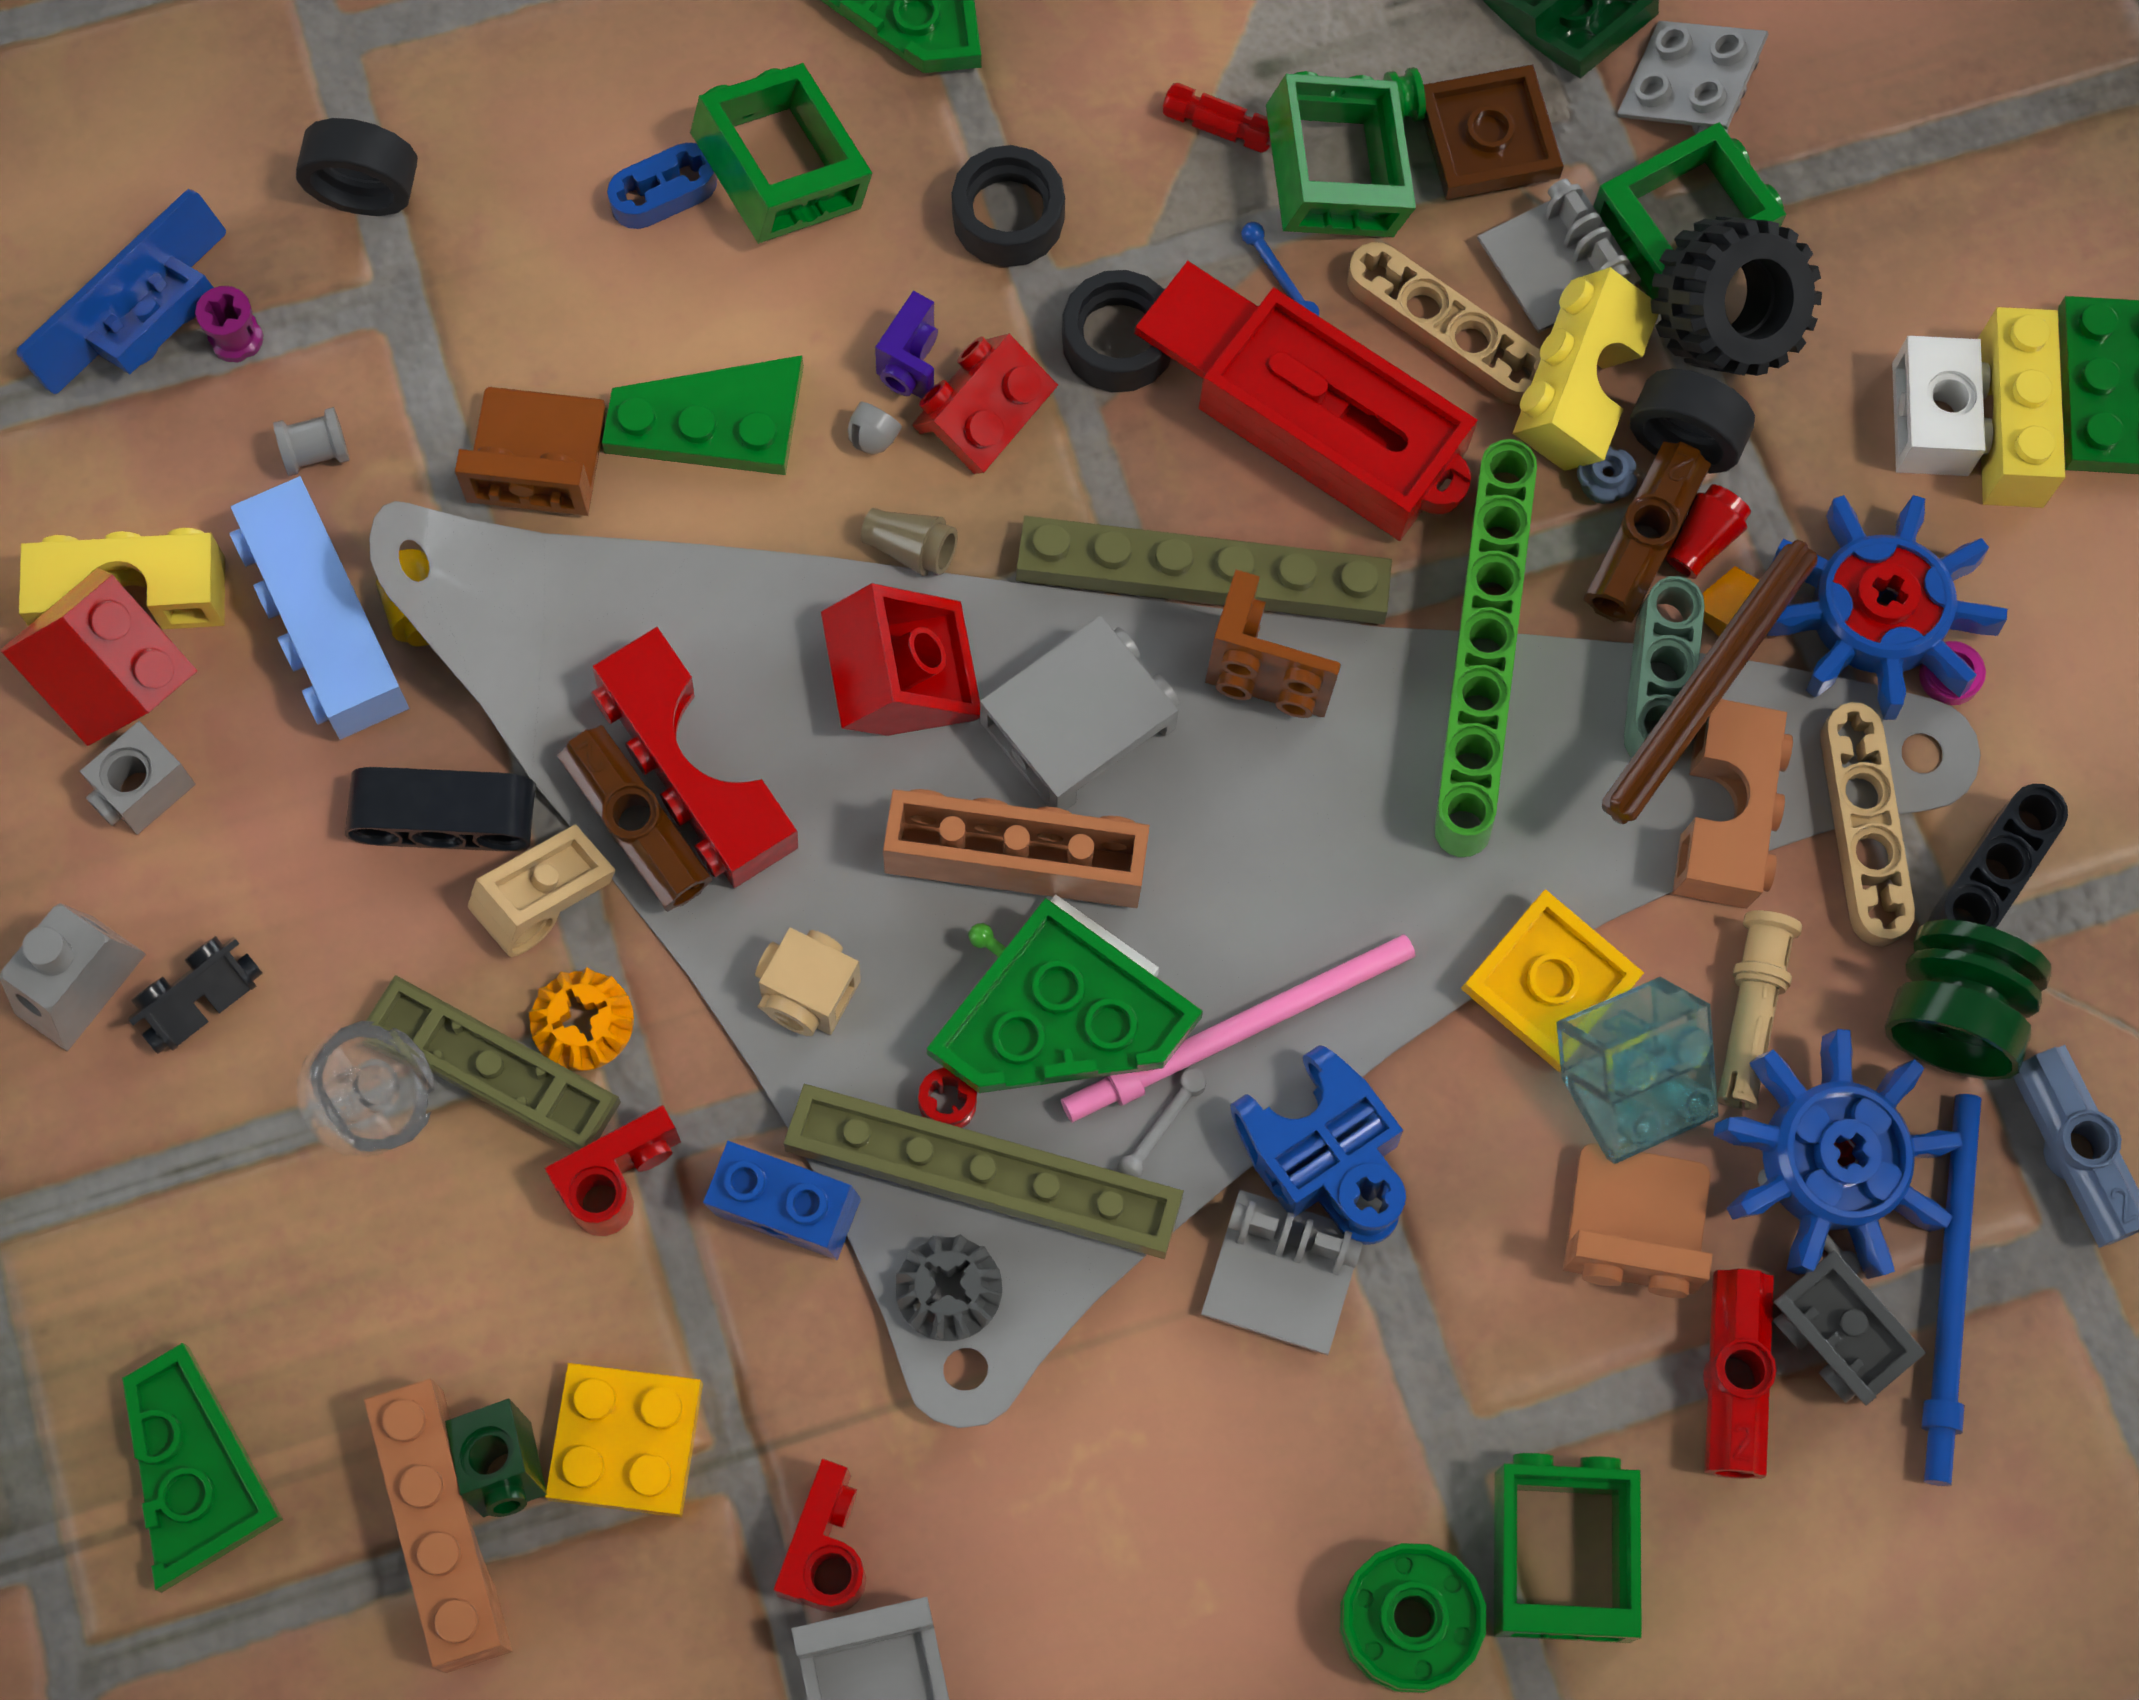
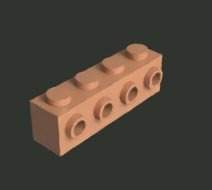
M893 789L883 847L884 872L886 874L1054 897L1056 894L1060 898L1138 908L1150 825L1135 823L1133 820L1121 816H1102L1098 818L1072 814L1067 810L1056 807L1033 809L1011 806L1003 801L991 798L968 800L946 797L939 792L926 789L910 791Z

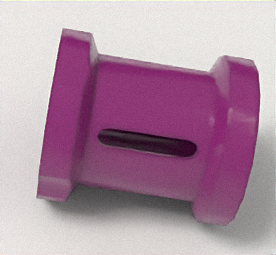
M218 286L204 293L197 302L195 315L200 328L207 334V339L213 347L216 356L226 362L239 363L257 354L262 346L264 334L256 318L252 315L253 311L249 299L241 290L232 286Z

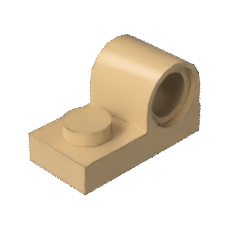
M575 824L477 878L471 892L472 895L468 903V909L510 957L519 956L537 945L551 931L561 911L610 884L616 869Z

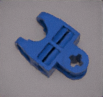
M1318 1045L1302 1057L1305 1069L1317 1087L1313 1094L1317 1100L1318 1107L1313 1113L1299 1119L1285 1118L1276 1114L1270 1107L1263 1110L1253 1097L1245 1094L1230 1104L1232 1118L1255 1170L1287 1213L1295 1214L1294 1217H1296L1319 1201L1343 1235L1345 1230L1352 1232L1351 1239L1362 1242L1364 1245L1376 1244L1385 1240L1393 1233L1406 1201V1191L1402 1180L1384 1158L1385 1155L1398 1147L1403 1129L1364 1078L1336 1053L1327 1047ZM1361 1195L1367 1202L1378 1198L1382 1202L1379 1212L1377 1213L1371 1206L1361 1211L1356 1206L1359 1196Z

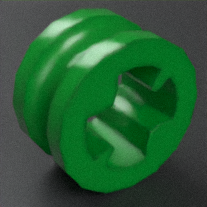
M1415 67L1407 68L1404 76H1398L1395 71L1386 72L1383 80L1397 81L1403 120L1404 117H1411L1414 122L1423 121L1426 114V98L1423 81L1418 69Z

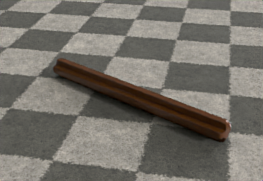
M1795 540L1792 544H1787L1782 548L1602 799L1603 811L1609 814L1615 822L1626 824L1628 821L1637 819L1815 568L1818 561L1817 553L1809 549L1806 542Z

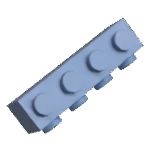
M301 476L230 506L240 528L229 534L244 566L247 567L256 563L264 580L254 584V589L268 618L271 619L280 615L288 633L277 637L293 672L304 667L312 686L301 691L316 723L319 725L329 720L341 740L410 709Z

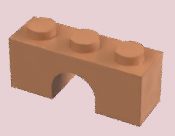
M1721 699L1695 735L1689 775L1711 779L1726 788L1734 803V818L1728 821H1713L1695 817L1681 833L1672 894L1747 909L1763 891L1768 892L1771 889L1776 873L1777 857L1776 854L1768 853L1771 831L1776 832L1779 829L1785 807L1784 794L1776 793L1779 771H1786L1793 748V736L1785 734L1787 712Z

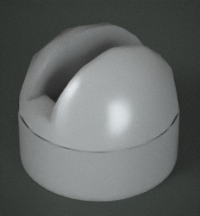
M861 401L850 418L848 426L849 440L858 450L869 454H878L884 452L894 442L902 426L886 412Z

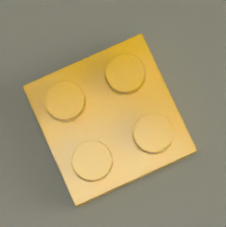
M1545 889L1460 989L1555 1070L1561 1072L1612 1013L1644 972Z
M568 1363L545 1498L548 1501L682 1518L702 1395V1381L700 1379Z

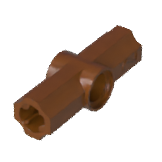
M1681 441L1678 443H1662L1633 502L1628 506L1619 529L1584 596V601L1594 609L1596 614L1613 622H1633L1711 467V463L1701 455L1700 450ZM1635 526H1650L1658 532L1660 538L1650 539L1638 533Z
M603 725L590 730L586 729L571 739L566 747L557 754L558 760L605 824L613 840L622 848L667 912L685 905L701 894L702 890L712 882V877L662 809L655 794L644 784ZM644 806L650 809V818L642 828L627 831L619 827L621 814L627 808Z

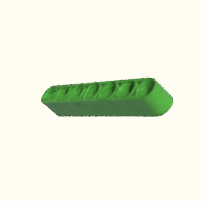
M1513 439L1497 441L1485 450L1481 460L1476 489L1434 826L1435 838L1440 847L1448 854L1457 857L1474 856L1488 845L1497 812L1537 472L1536 456L1531 448L1523 442ZM1507 472L1519 478V481L1504 483L1493 475ZM1493 527H1501L1510 531L1513 536L1508 539H1498L1492 537L1486 530ZM1493 582L1500 584L1507 592L1502 595L1493 596L1486 594L1479 586L1484 583ZM1478 639H1489L1497 643L1501 649L1485 653L1475 648L1472 642ZM1480 695L1488 698L1494 707L1479 711L1472 709L1464 700L1470 696ZM1464 753L1478 754L1486 760L1487 766L1480 769H1469L1460 764L1457 757ZM1458 811H1467L1478 817L1481 824L1474 828L1464 829L1455 825L1449 816Z

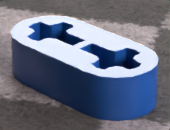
M686 142L675 145L622 169L609 182L607 194L613 217L619 224L627 228L641 229L704 202L715 191L718 179L697 143ZM689 166L692 171L699 172L700 178L690 182L688 177L680 175V169ZM636 190L640 196H645L646 202L636 206L632 200H627L626 194L629 191Z

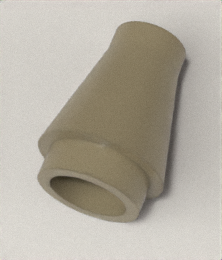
M872 508L868 512L861 529L862 543L876 547L922 576H927L929 572L941 575L947 570L953 559L958 539L956 528L946 525L943 517L886 512L877 508Z

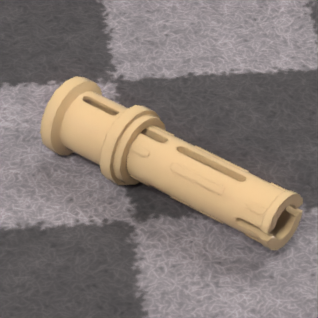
M1764 910L1749 911L1744 916L1743 925L1748 929L1742 962L1736 963L1733 970L1734 982L1740 989L1720 1087L1716 1094V1100L1721 1104L1739 1109L1742 1108V1101L1745 1102L1744 1107L1746 1109L1758 1108L1761 1081L1749 1063L1758 1055L1768 1051L1778 996L1784 994L1786 989L1791 986L1792 976L1787 972L1792 942L1794 938H1798L1801 935L1802 924L1797 919L1785 914Z

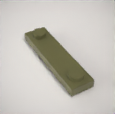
M396 975L361 1028L364 1036L573 1151H577L599 1139L621 1103L619 1097Z

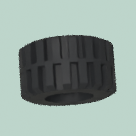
M1716 216L1715 220L1703 219L1695 222L1694 231L1683 230L1674 238L1677 245L1675 250L1665 249L1659 260L1665 265L1662 274L1654 273L1652 286L1659 287L1658 298L1651 300V311L1661 316V321L1655 325L1659 337L1670 339L1667 348L1674 356L1685 357L1684 362L1694 367L1745 376V374L1755 376L1767 374L1768 367L1779 369L1789 362L1788 351L1799 353L1804 347L1806 341L1802 335L1805 330L1813 331L1818 318L1812 316L1814 305H1821L1822 292L1815 291L1814 282L1821 279L1819 267L1809 265L1808 263L1813 255L1809 246L1806 243H1797L1799 235L1790 228L1779 227V223L1727 216ZM1741 267L1746 278L1747 296L1741 313L1730 324L1725 310V295L1731 278Z

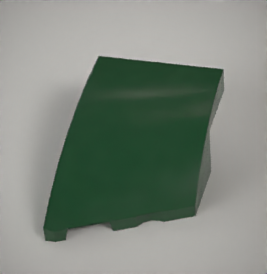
M1483 0L1493 12L1530 45L1580 79L1659 14V0Z

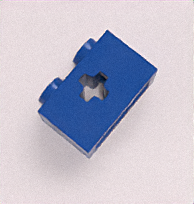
M727 1141L703 1203L720 1218L838 1260L861 1198L850 1184Z

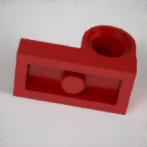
M661 1105L544 1169L558 1195L581 1229L594 1236H608L624 1228L633 1215L634 1200L622 1174L636 1167L638 1172H643L660 1165L673 1154L671 1147L681 1143V1140L664 1105ZM604 1185L616 1190L614 1202L605 1211L592 1213L583 1209V1199L592 1188Z
M822 1458L773 1589L778 1597L802 1606L805 1604L821 1611L837 1613L851 1608L864 1593L866 1574L861 1558L849 1545L829 1537L833 1525L840 1528L845 1527L857 1495V1489L848 1486L851 1477L848 1467ZM839 1559L850 1566L852 1571L851 1581L847 1588L840 1593L833 1595L823 1594L814 1585L815 1571L824 1561Z

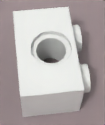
M1907 336L1892 363L1896 473L1969 476L1981 456L1989 453L1993 440L1991 418H1984L1983 399L1987 397L1989 392L1991 371L1989 363L1982 362L1981 339ZM1934 401L1947 403L1954 412L1940 409Z

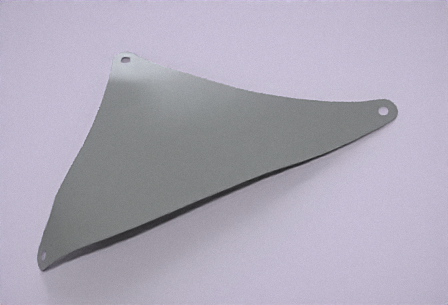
M399 501L382 506L373 519L369 536L370 560L377 579L387 596L408 618L436 654L482 706L528 777L536 783V787L570 827L576 824L616 869L612 880L690 977L756 1075L788 1129L804 1083L921 1116L918 1107L919 1086L925 1076L933 1070L943 1068V1066L927 1055L926 1048L998 958L986 947H974L969 941V930L977 923H985L992 929L994 938L1007 947L1043 900L1047 898L1051 901L1053 898L1051 896L886 874L884 872L883 847L893 789L903 791L926 789L939 792L946 797L968 800L991 798L1003 801L1011 806L1033 809L1048 806L982 726L980 718L971 722L889 736L842 729L821 611L871 583L961 601L980 700L1100 615L1113 630L1120 627L1126 631L1140 652L1138 661L1152 677L1156 674L1161 675L1176 693L1179 700V705L1176 706L1179 709L1176 729L1167 736H1163L1159 731L1077 790L1076 803L1068 808L1067 811L1076 815L1098 818L1102 816H1121L1131 819L1135 823L1150 825L1138 908L1062 899L1158 966L1159 973L1156 977L1203 1011L1201 1020L1187 1038L1403 934L1411 941L1416 955L1414 958L1145 1087V1095L1123 1106H1120L1116 1101L1073 1123L1068 1119L1061 1104V1099L1104 1079L1105 1076L986 1093L977 1092L976 1113L970 1123L963 1127L964 1129L1118 1172L1119 1161L1124 1156L1134 1153L1181 1089L1180 1080L1183 1072L1190 1068H1197L1203 1071L1206 1076L1204 1092L1189 1098L1142 1162L1143 1172L1139 1177L1184 1190L1173 1232L1230 1183L1253 1166L1235 1127L1230 1110L1231 1103L1248 1094L1258 1102L1263 1110L1270 1107L1276 1114L1282 1117L1299 1119L1310 1115L1318 1107L1317 1100L1313 1094L1317 1087L1308 1075L1302 1059L1303 1055L1318 1045L1327 1047L1343 1059L1361 1077L1365 1076L1392 1053L1472 999L1460 988L1545 889L1594 930L1610 920L1673 891L1680 835L1695 817L1713 821H1728L1734 818V803L1726 788L1711 779L1689 775L1694 738L1636 820L1628 821L1626 824H1619L1603 811L1602 799L1632 759L1624 746V727L1633 643L1517 634L1497 812L1488 845L1480 853L1471 857H1457L1448 854L1440 847L1435 838L1434 826L1459 631L1378 627L1263 613L1257 638L1337 661L1341 664L1325 717L1312 715L1309 718H1298L1281 712L1275 703L1255 697L1249 700L1233 699L1218 692L1215 685L1205 683L1213 641L1223 611L1221 608L1097 594L951 573L938 575L929 572L927 576H922L907 567L817 555L705 544L541 533L471 520ZM403 541H415L425 552L430 568L425 580L414 581L402 570L398 552ZM655 627L660 629L693 680L695 697L683 713L677 731V743L683 755L699 771L721 781L749 782L762 779L798 831V849L735 889L724 873L714 878L708 871L694 847L701 839L689 821L681 826L675 822L659 795L666 790V787L654 770L647 775L642 773L625 745V742L632 739V737L620 720L610 724L605 719L591 695V691L598 688L592 666ZM1478 639L1472 642L1475 648L1485 653L1501 649L1497 643L1489 639ZM1700 653L1699 664L1704 659L1706 654ZM1748 661L1722 697L1724 700L1787 712L1785 734L1793 736V748L1786 771H1779L1776 793L1784 794L1785 807L1779 829L1776 832L1771 831L1769 851L1835 829L1820 743V730L1826 719L1840 705L1850 702L1863 703L1871 707L1880 716L1884 726L1899 815L1951 805L1967 793L1977 776L1981 755L1976 733L1966 717L1955 708L1931 698L1906 692L1904 705L1896 720H1883L1877 699L1878 685L1838 677L1833 686L1815 698L1806 691L1812 672L1756 661ZM1662 662L1651 663V669L1658 678L1665 681L1677 680L1676 673L1668 664ZM1480 695L1470 696L1464 700L1472 709L1479 711L1494 707L1488 698ZM1657 721L1644 722L1648 734L1658 723ZM1847 721L1838 734L1839 736L1850 737L1854 756L1846 765L1842 764L1844 768L1858 763L1856 745L1865 736L1864 731H1854L1851 721ZM600 725L604 726L644 784L655 794L662 809L712 877V882L702 890L701 894L685 905L676 907L668 912L664 909L622 848L613 840L605 824L558 760L557 754L566 747L571 739L586 729L590 730ZM1927 734L1939 743L1942 749V761L1934 771L1918 773L1911 770L1905 764L1901 749L1904 741L1909 736ZM1464 753L1457 757L1459 763L1469 769H1480L1487 766L1486 760L1478 754ZM1868 759L1864 762L1871 763V760ZM1858 778L1847 782L1846 794L1853 805L1863 809L1876 806L1878 794L1870 782ZM644 806L627 808L621 814L619 827L627 831L642 828L650 818V809ZM1458 811L1449 816L1455 825L1464 829L1474 828L1481 824L1478 817L1467 811ZM789 927L805 935L808 934L809 930L824 933L843 947L842 953L859 961L861 982L832 1035L819 1029L815 1030L813 1036L800 1035L781 1026L757 1007L762 999L759 987L760 978L755 976L758 963L771 942L780 945ZM943 1086V1094H940L937 1089L931 1094V1097L937 1100V1111L940 1113L951 1114L953 1105L960 1110L965 1104L958 1100V1088L954 1086ZM806 1158L814 1172L852 1185L860 1196L861 1201L847 1237L884 1317L907 1388L916 1407L934 1421L956 1428L987 1425L1006 1412L1037 1367L1065 1334L1104 1293L1147 1255ZM961 1234L967 1240L979 1246H985L1000 1269L1002 1279L1001 1302L993 1319L978 1333L962 1340L939 1341L920 1334L904 1319L896 1299V1273L900 1271L909 1250L917 1249L928 1242L932 1236L945 1238L956 1237ZM966 1267L960 1273L956 1272L949 1278L942 1273L937 1274L932 1269L930 1270L932 1278L936 1283L937 1291L929 1307L936 1299L940 1301L946 1295H951L956 1300L960 1298L967 1305L969 1304L960 1287V1281L964 1276ZM962 1348H971L979 1351L985 1357L988 1364V1373L984 1382L971 1390L953 1388L946 1382L943 1374L944 1363L947 1357L954 1351Z

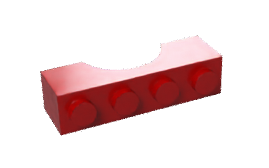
M655 627L592 666L598 688L591 691V695L597 707L610 724L620 720L632 737V739L625 742L628 752L644 775L654 770L666 787V790L659 794L662 802L679 826L689 821L701 839L694 847L714 878L724 873L735 889L798 849L797 829L762 779L749 782L721 781L699 771L683 755L677 743V731L683 713L695 697L693 680L658 627Z

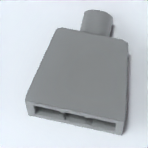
M59 903L52 908L38 927L32 929L25 936L22 946L2 969L0 982L14 1014L68 1051L146 954L95 917Z

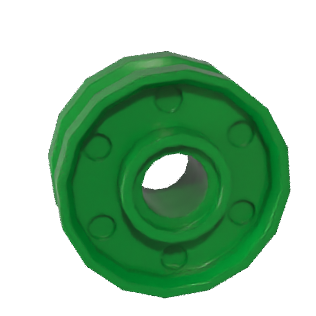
M1401 1543L1375 1553L1351 1577L1340 1602L1339 1633L1349 1659L1370 1681L1393 1692L1425 1693L1451 1683L1475 1661L1486 1635V1602L1476 1577L1456 1556L1430 1544ZM1405 1600H1414L1421 1603L1427 1609L1430 1616V1627L1425 1635L1409 1637L1397 1628L1394 1620V1611L1398 1603Z

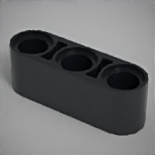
M387 767L358 768L352 771L345 836L358 843L376 846L485 851L525 850L530 847L536 783L525 776L511 773Z
M2032 783L2022 787L1996 815L1932 910L1928 921L1956 920L1953 908H1962L1974 917L1977 924L1996 928L2064 828L2068 818V807L2063 796L2057 790L2045 784ZM2019 811H2027L2033 814L2039 820L2041 830L2027 827L2022 822ZM1986 859H1994L2001 862L2009 873V879H2001L1994 876L1986 865Z

